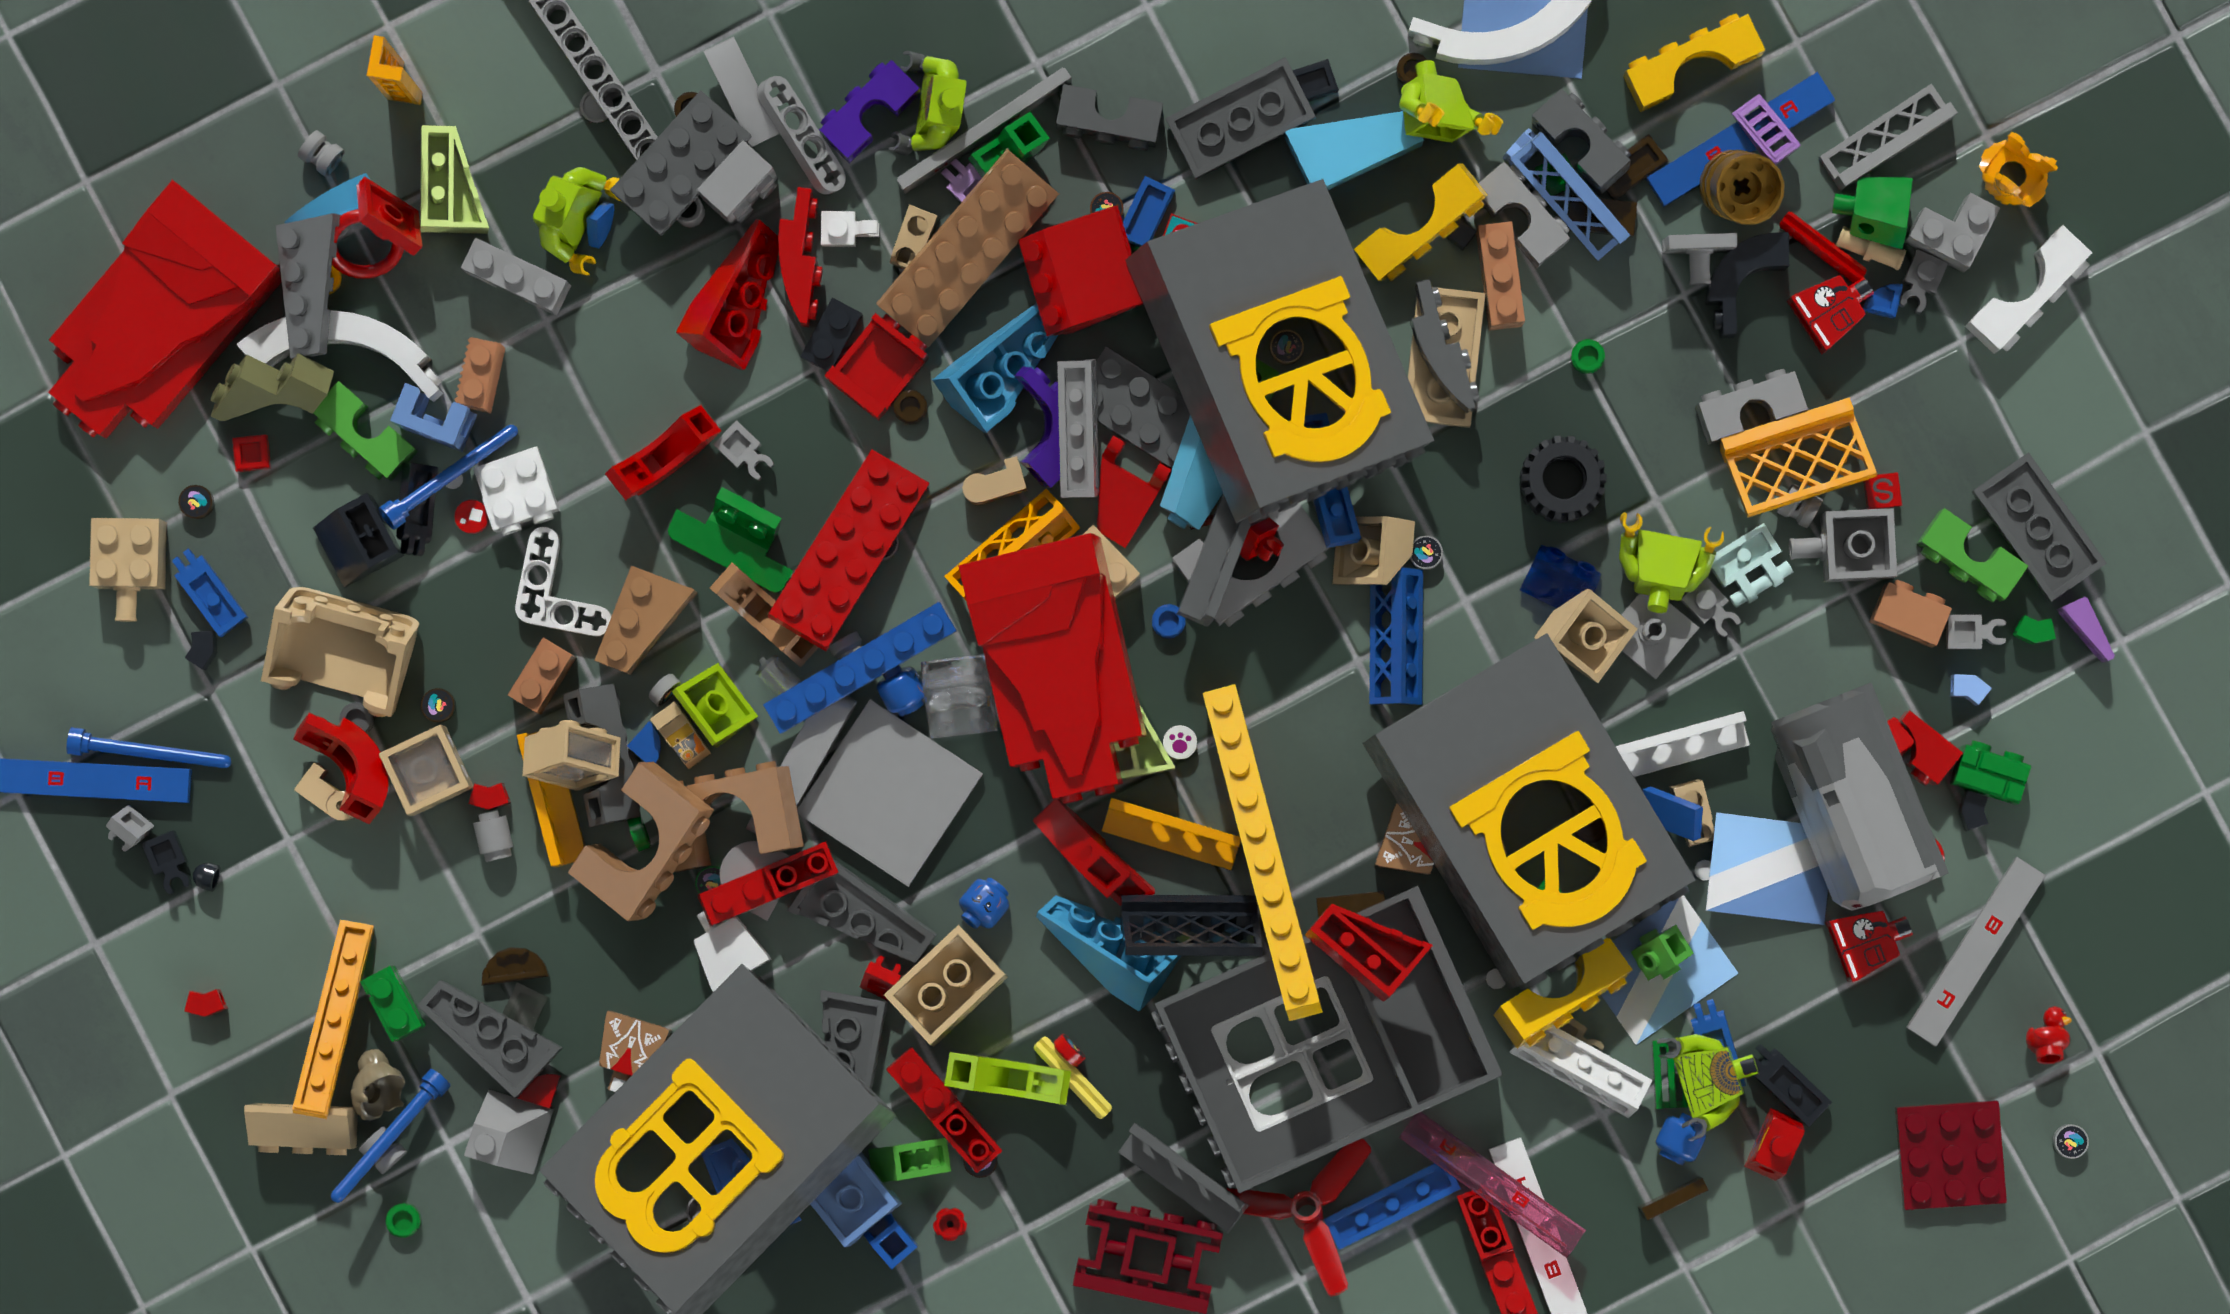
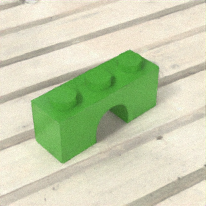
M338 381L314 411V414L318 417L314 423L329 436L333 432L343 439L339 445L355 458L360 454L368 461L365 468L377 479L380 480L385 476L392 481L402 470L403 463H409L418 450L389 425L379 436L371 439L363 438L358 431V420L368 406Z
M1943 508L1937 513L1917 542V545L1922 548L1920 553L1936 564L1941 561L1949 566L1950 570L1948 572L1959 581L1966 583L1969 580L1978 586L1977 593L1991 602H1994L1995 599L1999 602L2005 600L2028 568V565L2002 547L1995 549L1985 562H1976L1970 559L1964 550V540L1972 527Z

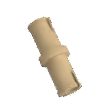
M1843 226L1836 243L1838 247L1864 256L1863 260L1869 262L1872 259L1898 271L1907 251L1852 236L1850 229Z

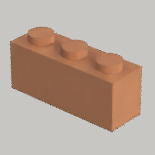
M1512 221L1478 225L1476 238L1483 291L1485 293L1488 329L1491 331L1522 327L1525 323Z

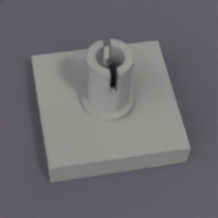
M1737 233L1668 235L1662 240V254L1689 255V285L1711 284L1710 254L1729 252L1737 247Z
M1638 594L1621 614L1638 628L1621 652L1656 680L1699 627L1671 603H1668V610L1665 613L1649 611L1647 609L1649 595Z

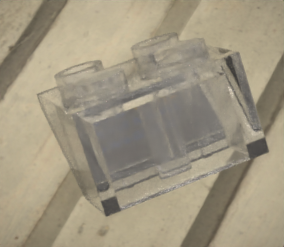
M984 654L921 662L923 693L931 739L998 731L994 695Z

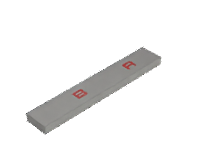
M1062 67L897 177L898 185L903 193L907 194L949 166L954 159L958 160L1003 130L1006 126L1063 90L1064 84H1072V78L1066 68Z
M2014 858L1906 1027L1908 1030L1931 1045H1938L2045 878V874L2020 858Z

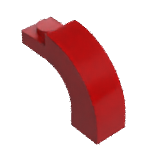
M699 405L681 415L664 433L645 448L612 466L605 475L625 501L636 494L640 496L691 460L721 430L702 405Z
M309 712L297 728L293 740L326 755L339 766L346 782V791L339 810L370 825L383 807L389 785L388 773L379 756V753H381L371 737L352 721L343 717L336 726L325 718L318 717Z

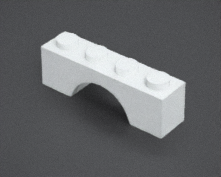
M2062 225L2034 253L2039 266V282L2034 293L2028 299L2019 302H2005L1992 298L1965 327L1992 353L1995 354L2001 348L2007 352L2021 338L2017 334L2018 330L2024 324L2030 328L2043 315L2039 308L2047 300L2054 303L2066 291L2067 288L2062 284L2071 275L2077 279L2088 268L2090 264L2086 259L2092 252Z

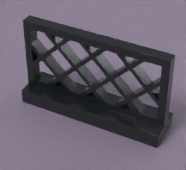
M1121 895L1120 929L1123 931L1125 955L1263 956V942L1257 913L1258 903L1256 895ZM1158 931L1163 935L1157 936L1153 932ZM1189 931H1192V932L1196 933L1197 935H1195V936L1193 937V936H1191V935H1189V934H1187V933H1188ZM1222 932H1228V933H1230V934H1232V935H1230V936L1227 937V936L1222 935V934H1220V933H1222ZM1141 939V940H1143V941H1145V942H1147V943H1135V942ZM1177 940L1181 943H1172L1171 941ZM1211 940L1215 943H1206L1205 941ZM1242 940H1244V941H1247V942H1249V943H1239V942L1242 941Z

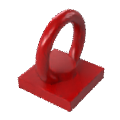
M364 176L356 185L358 209L340 215L339 227H335L334 243H337L339 235L345 228L360 222L368 227L376 236L383 240H389L392 244L387 256L372 265L350 263L340 255L337 248L336 258H332V266L344 275L359 279L381 276L392 270L399 263L404 250L415 256L422 248L419 211Z

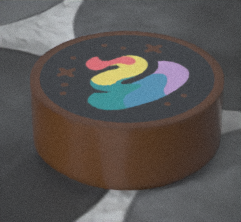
M1112 192L1099 193L1091 201L1090 214L1112 206H1118L1122 218L1124 212L1122 200Z

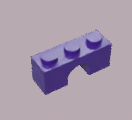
M892 60L886 65L883 62L877 65L868 76L871 80L862 89L856 86L845 97L844 100L847 103L838 112L835 109L831 110L820 122L822 127L819 131L823 138L849 164L873 141L872 135L862 125V116L868 108L876 105L885 106L898 117L921 95L920 88Z

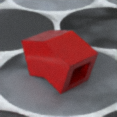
M474 783L468 804L494 810L510 804L511 801L504 783L491 787Z
M215 989L208 993L189 991L184 1011L209 1017L228 1009L221 989Z

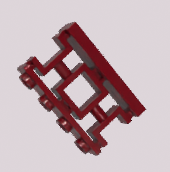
M1098 1199L1097 1204L1090 1203L1085 1225L1102 1228L1095 1260L1078 1257L1072 1286L1207 1314L1212 1285L1196 1282L1202 1250L1216 1253L1220 1251L1223 1232L1217 1230V1224L1202 1220L1197 1221V1226L1183 1223V1216L1164 1213L1163 1219L1150 1216V1209L1131 1206L1130 1212L1117 1209V1202ZM1102 1214L1144 1223V1229L1130 1226L1127 1243L1109 1240L1107 1235L1110 1222L1097 1219V1216ZM1168 1228L1210 1237L1211 1242L1207 1243L1197 1240L1193 1257L1174 1254L1177 1236L1165 1234L1164 1230ZM1135 1235L1168 1242L1162 1275L1129 1268ZM1104 1253L1122 1256L1124 1258L1120 1274L1133 1277V1281L1130 1282L1088 1273L1086 1268L1100 1270ZM1171 1267L1188 1270L1190 1275L1187 1289L1200 1291V1294L1195 1296L1153 1287V1282L1167 1284Z

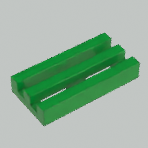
M1658 1040L1651 1041L1655 1109L1689 1107L1682 1084V1100L1676 1101L1673 1058H1667L1669 1101H1663L1661 1059L1659 1055L1660 1047H1666V1054L1669 1047L1667 1043H1657Z

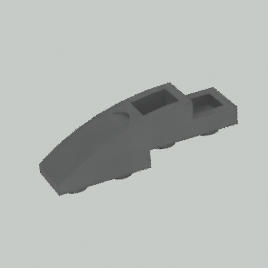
M1430 279L1416 282L1415 291L1422 316L1411 318L1410 326L1421 356L1429 371L1446 394L1466 413L1472 412L1476 408L1474 402L1479 401V394L1475 381L1469 383L1466 370L1471 369V362L1467 349L1461 350L1459 342L1447 345L1445 343V340L1450 339L1446 320L1439 319L1437 307H1441L1442 302L1438 287L1432 288Z

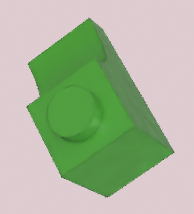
M946 1138L868 1149L871 1169L882 1182L898 1181L951 1171Z

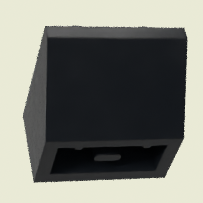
M368 493L337 508L313 527L344 587L405 556L401 553L400 546L390 527L380 515L379 506L374 497Z

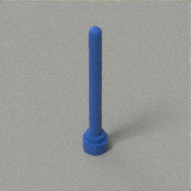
M515 425L506 426L401 501L398 499L394 502L389 500L383 504L378 510L384 521L393 530L400 527L406 522L405 518L409 516L408 512L513 439L518 434L517 427Z
M71 727L67 738L66 751L67 754L82 756L83 753H89L92 750L218 768H228L231 765V758L223 754L92 737L91 733H86V730Z
M429 1069L421 1079L422 1084L419 1086L421 1089L419 1093L332 1191V1201L336 1203L342 1202L430 1099L435 1100L438 1096L442 1097L451 1085L440 1073Z

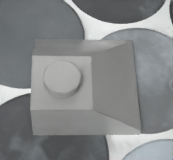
M489 1089L474 1122L464 1156L495 1166L534 1174L554 1109Z

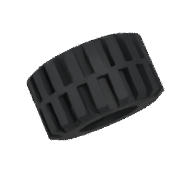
M1560 435L1554 436L1550 440L1542 441L1529 453L1520 470L1519 478H1521V483L1519 487L1520 492H1523L1525 504L1530 505L1535 515L1539 514L1544 517L1543 520L1549 522H1574L1586 516L1599 503L1606 489L1604 488L1607 482V474L1604 472L1606 466L1604 461L1599 459V452L1595 448L1591 449L1585 440H1576L1574 436L1561 437ZM1557 460L1571 462L1581 472L1583 479L1582 487L1574 497L1560 499L1551 495L1545 488L1543 474L1546 467Z

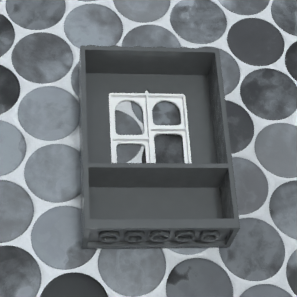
M1418 886L1357 913L1382 926L1403 932L1404 935L1433 945L1394 993L1384 1002L1306 936L1303 937L1316 988L1322 987L1327 990L1340 1020L1336 1027L1296 1045L1288 1044L1275 1017V1008L1284 1002L1271 952L1154 1003L1157 1010L1151 1012L1159 1032L1166 1029L1171 1041L1165 1045L1173 1063L1180 1060L1185 1072L1180 1074L1179 1077L1188 1095L1194 1092L1199 1104L1193 1106L1201 1126L1208 1123L1213 1134L1207 1137V1140L1215 1158L1222 1155L1227 1165L1221 1168V1171L1229 1189L1236 1186L1238 1192L1241 1193L1503 1075ZM1255 1016L1262 1019L1273 1043L1274 1053L1255 1063H1239L1228 1053L1226 1046L1227 1035L1237 1024ZM1347 1039L1351 1043L1363 1071L1362 1075L1332 1090L1327 1089L1313 1060V1053L1338 1040ZM1291 1061L1299 1062L1312 1089L1313 1097L1276 1115H1264L1255 1110L1249 1097L1250 1087L1254 1080L1262 1074Z

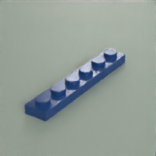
M937 602L763 705L779 733L783 734L957 632L942 604Z

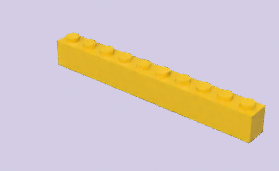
M1233 684L1204 692L1203 697L1287 1016L1289 1021L1323 1013L1236 685Z

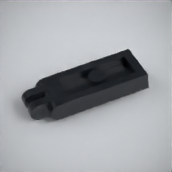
M411 462L403 463L399 500L401 501L437 476L438 467ZM436 493L408 512L409 516L405 518L406 522L397 528L396 537L398 540H401L400 550L402 554H413L414 556H422L424 554L425 544L430 543L432 538Z
M1759 1044L1755 1049L1764 1059L1760 1062L1754 1057L1759 1074L1753 1076L1807 1127H1810L1832 1101L1778 1050L1774 1048L1769 1052L1764 1046Z

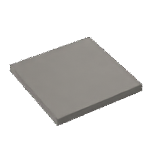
M869 700L798 807L797 812L800 816L909 887L983 773L874 701Z

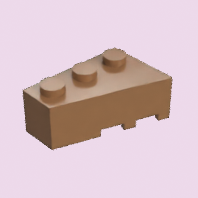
M631 566L594 661L631 675L698 592L692 588Z

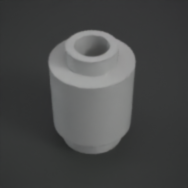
M498 810L479 814V821L473 823L479 851L480 854H484L485 862L512 856L510 848L513 847V842L506 815L499 817Z

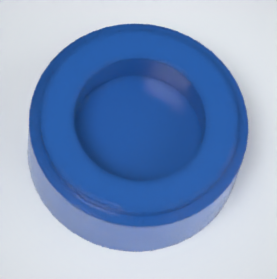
M1166 604L1156 609L1152 616V627L1157 635L1162 638L1171 639L1182 633L1186 620L1184 617L1177 615L1179 607Z

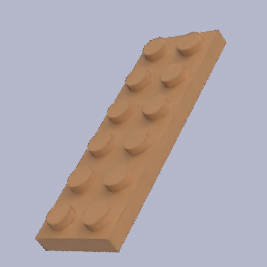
M1006 149L876 304L929 348L1059 193L1012 152Z

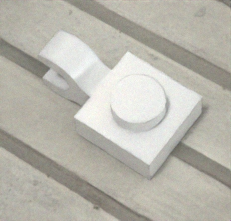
M821 211L822 246L856 247V237H879L880 223L877 220L856 221L855 211Z

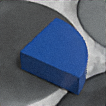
M604 201L586 217L589 246L599 249L606 240L613 221L614 204Z
M1889 284L1875 290L1874 294L1866 299L1862 308L1865 312L1894 319L1903 285Z
M649 721L627 747L644 762H655L657 764L660 758L661 740L656 727Z

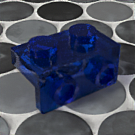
M1540 545L1535 559L1520 587V591L1558 608L1586 589L1595 592L1601 573L1596 571V568L1590 563L1575 561L1567 557L1562 550L1556 547Z

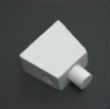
M704 911L697 915L706 933L696 938L694 943L713 992L741 964L753 971L772 960L738 917L735 916L726 922L710 926Z

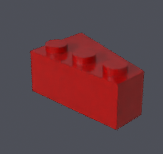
M1331 904L1305 934L1309 940L1382 1002L1386 1001L1433 946L1425 941H1419L1404 935L1403 932L1382 926L1369 918L1335 904Z

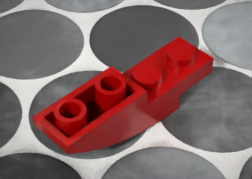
M798 187L793 220L780 219L778 236L779 260L785 290L791 306L802 327L809 328L810 319L816 320L818 300L813 299L814 287L821 286L823 267L817 266L818 261L816 257L805 256L806 251H812L814 232L808 230L810 218L816 219L818 199L813 198L811 189Z
M1053 799L1033 819L1036 826L1059 852L1106 898L1110 896L1121 906V895L1155 894V888L1106 845V840L1072 809L1063 804L1062 800Z
M825 841L700 893L697 896L709 925L713 926L839 872Z
M912 1046L886 1068L887 1072L976 1173L981 1171L1002 1152V1149L950 1088L944 1086L943 1080L929 1067Z
M1489 1184L1458 1195L1457 1200L1500 1313L1538 1314Z

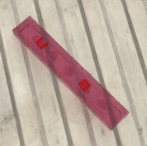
M1422 1112L1414 1115L1399 1136L1400 1139L1567 1258L1585 1233L1586 1230Z

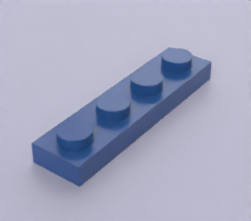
M1327 413L1305 416V428L1330 426ZM1347 487L1340 490L1334 488L1327 491V494L1313 500L1326 548L1354 544L1362 539Z
M1443 1158L1324 1218V1221L1340 1250L1461 1188L1446 1158Z

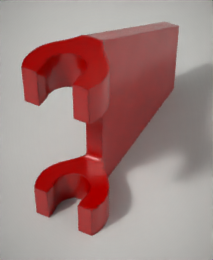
M1113 435L1102 454L1097 529L1107 538L1126 548L1171 474L1172 469L1159 463L1149 482L1140 479L1115 464V460L1126 442Z

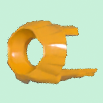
M2011 132L2007 135V140L1994 143L1984 150L1979 168L1982 172V179L1985 182V190H1988L1995 200L2000 201L2004 205L2022 204L2030 208L2046 194L2048 172L2057 171V160L2052 157H2043L2037 153H2030L2023 137ZM2014 161L2021 164L2025 169L2026 178L2021 186L2018 187L2005 175L1999 173L2005 163Z

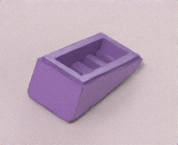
M1760 94L1731 114L1761 156L1770 159L1775 165L1801 146ZM1759 107L1762 112L1748 122L1744 116ZM1767 118L1770 123L1756 132L1753 126ZM1774 128L1777 134L1764 142L1761 137ZM1782 139L1785 145L1773 152L1769 147Z
M2080 598L2057 609L2061 617L2102 663L2114 659L2115 655L2088 598Z

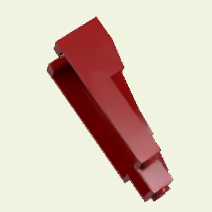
M173 179L122 242L125 245L124 251L49 338V341L56 346L53 352L67 364L72 360L74 361L49 390L48 393L56 399L52 404L66 416H69L71 413L82 420L78 426L93 438L99 434L107 439L131 409L133 412L130 416L144 428L150 424L159 429L282 282L280 268Z
M1088 533L958 565L978 646L983 647L1010 767H1020V771L1025 772L1041 768L1040 761H1044L1052 799L1062 798L1063 804L1083 800L1082 793L1095 791L1096 796L1116 792L1115 785L1123 784L1114 744L1118 743L1119 748L1138 745V738L1147 735L1101 537Z

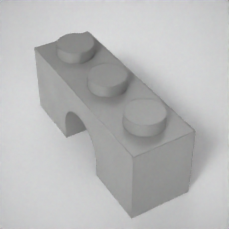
M1503 162L1479 182L1488 194L1482 202L1485 204L1484 208L1493 218L1506 208H1517L1526 215L1528 229L1517 238L1515 244L1537 269L1568 243L1570 239L1567 235L1569 228L1560 217L1555 216L1553 218L1547 212L1545 207L1548 205L1536 190L1532 193L1523 184L1526 179L1520 170L1514 165L1509 167Z
M477 238L474 239L461 266V269L466 274L493 287L509 291L524 299L527 303L555 316L558 315L571 288L567 280Z
M1784 369L1776 370L1765 375L1766 381L1754 384L1753 380L1750 379L1733 385V392L1722 395L1721 391L1717 390L1701 396L1703 402L1698 403L1695 409L1708 445L1721 441V438L1744 431L1740 420V411L1745 404L1757 403L1762 405L1767 410L1771 422L1807 411L1808 407L1795 371L1786 374Z

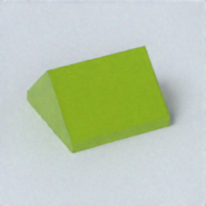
M716 663L672 691L715 748H718L758 717L719 663Z

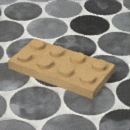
M1438 288L1442 306L1437 307L1439 319L1446 320L1450 339L1445 340V343L1447 345L1459 342L1461 350L1467 349L1471 369L1466 371L1469 383L1476 381L1485 293ZM1417 297L1414 318L1422 316ZM1412 332L1407 377L1426 422L1470 428L1472 412L1466 413L1440 387L1424 362Z

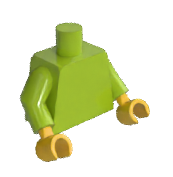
M1432 60L1422 61L1415 65L1417 77L1403 85L1399 102L1400 109L1404 113L1406 135L1452 143L1473 129H1477L1481 135L1498 134L1503 120L1493 113H1486L1483 116V114L1471 109L1464 99L1459 82L1455 78L1437 75L1435 62Z
M577 167L565 173L563 177L553 175L549 179L546 188L540 193V201L533 214V220L539 228L540 244L546 251L564 263L569 261L572 272L590 275L584 270L583 263L585 261L590 264H596L594 257L574 253L586 230V217L595 210L602 195L600 191L603 189L606 195L618 201L621 200L610 191L619 178L612 177L606 180L605 175L582 167Z
M1624 512L1620 516V523L1625 528V533L1621 534L1619 561L1627 578L1634 582V591L1639 594L1649 595L1647 609L1654 613H1665L1668 610L1669 599L1675 601L1682 600L1685 592H1693L1709 576L1717 554L1715 547L1723 543L1724 532L1722 531L1721 538L1717 542H1711L1707 536L1711 527H1708L1704 532L1706 545L1701 547L1702 541L1641 530L1640 527L1643 521L1639 513L1636 514V523L1632 526H1627V513Z

